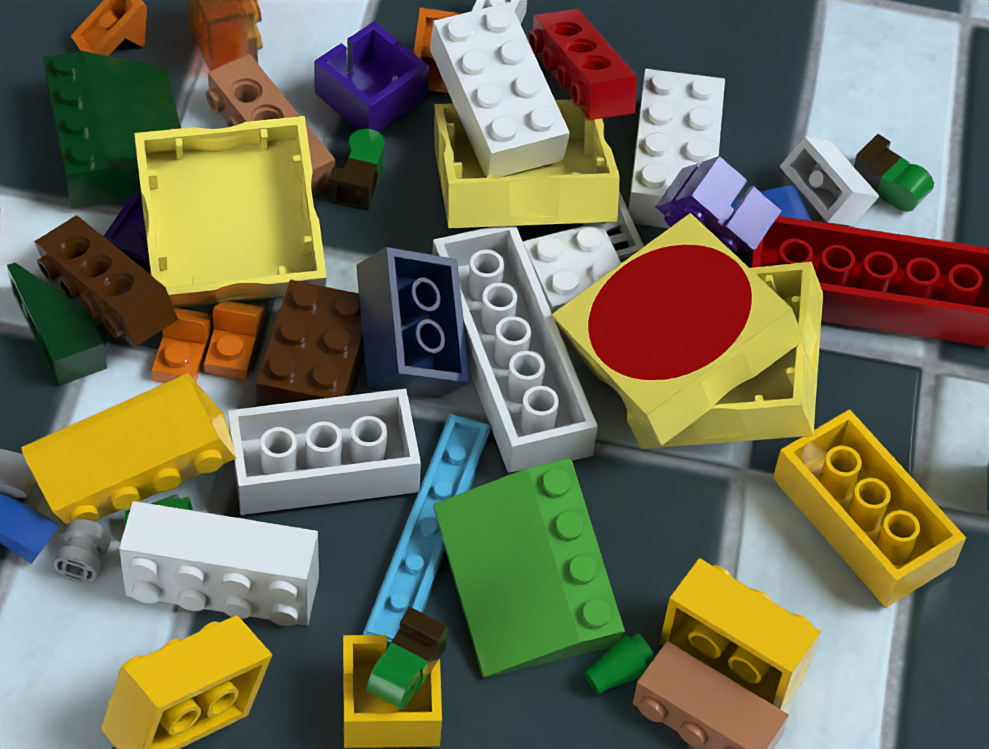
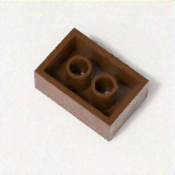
M290 279L256 380L257 407L353 395L365 357L359 293Z

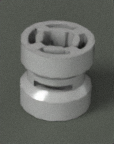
M86 519L71 520L63 535L66 544L58 549L53 560V567L65 578L80 583H90L95 581L101 568L100 555L107 552L112 537L106 528L96 522Z

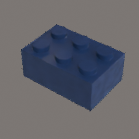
M386 247L358 263L356 269L368 389L377 391L406 389L408 395L440 398L469 384L470 377L457 259Z

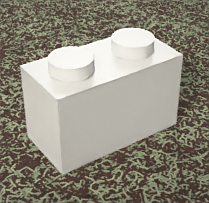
M804 136L779 166L828 223L854 226L879 197L838 148L828 140Z

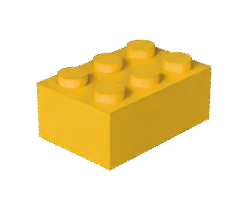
M699 558L669 598L659 644L664 646L667 641L780 710H783L807 676L821 631L815 628L804 616L792 614L775 604L764 592L750 589L735 580L724 568L711 565Z
M235 615L220 623L216 621L211 622L199 632L182 640L179 638L173 639L161 649L144 657L135 656L125 662L118 672L119 677L112 697L108 701V708L101 730L117 749H181L248 716L272 658V653L242 619Z

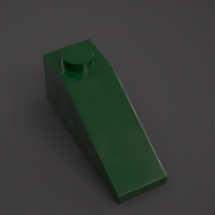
M14 262L7 265L11 291L57 385L61 386L107 369L105 351L111 349L104 327L102 325L95 327L89 313L84 308Z

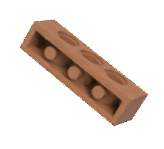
M250 54L208 72L209 90L206 91V99L213 112H220L225 118L228 127L250 121L300 116ZM306 124L313 172L311 191L312 196H315L329 189V176L332 168L335 167V158Z

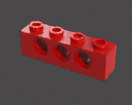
M579 9L534 15L533 30L529 32V44L533 53L538 56L545 69L550 71L555 77L560 88H564L572 98L574 105L578 106L589 120L635 113L637 76Z

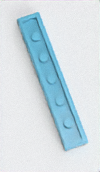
M453 414L448 416L363 632V635H386L387 648L398 632L400 621L409 606L423 613L446 553L433 505L470 490L491 435V425Z

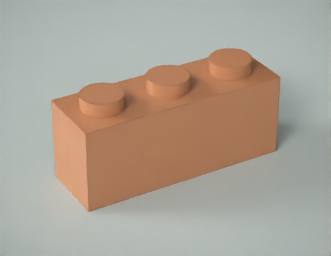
M668 641L638 680L633 699V705L637 706L646 718L654 722L666 724L677 731L688 744L705 749H774L783 735L789 714Z

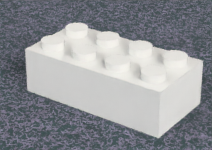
M511 2L435 20L433 22L430 51L485 178H487V175L503 177L564 160L570 132Z
M645 69L628 211L634 224L669 229L670 226L664 220L665 215L655 208L661 197L682 168L697 163L701 164L703 161L719 155L725 78Z
M406 389L228 410L229 433L237 459L233 460L240 515L419 492L421 462Z
M132 502L119 547L126 596L148 604L158 601L177 604L190 611L207 609L225 612L231 617L238 615L241 619L248 618L249 616L268 619L282 626H292L295 624L308 626L319 580L318 531L149 503Z

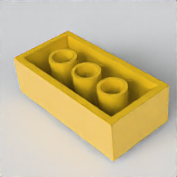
M850 409L815 429L813 436H803L780 450L773 475L774 481L885 608H888L955 566L966 540L965 535Z

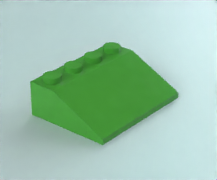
M571 458L526 468L434 503L433 509L482 679L612 647L622 637L625 630Z

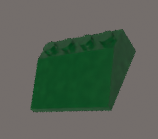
M86 51L43 57L48 95L71 209L129 200L133 194L141 193L134 133L181 128L167 68Z

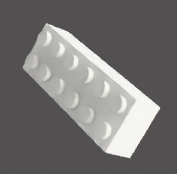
M494 226L433 239L432 255L457 259L468 367L507 472L510 473L568 458L576 460L593 456L598 426L517 227Z

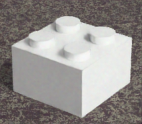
M602 222L523 241L552 314L621 264Z

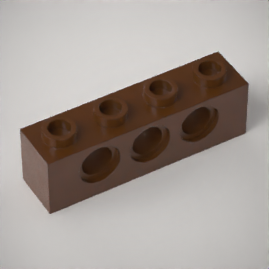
M79 216L72 217L34 241L41 256L37 260V264L43 275L50 282L53 280L58 281L64 293L71 300L79 299L84 309L93 319L100 317L108 331L115 338L121 335L133 347H137L178 320L166 287Z

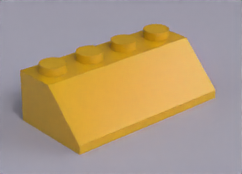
M189 373L21 447L23 456L52 512L66 525L74 519H86L97 522L99 519L119 510L130 509L133 501L140 502L157 493L173 490L182 482L203 473L214 472L223 464L237 459L223 412Z

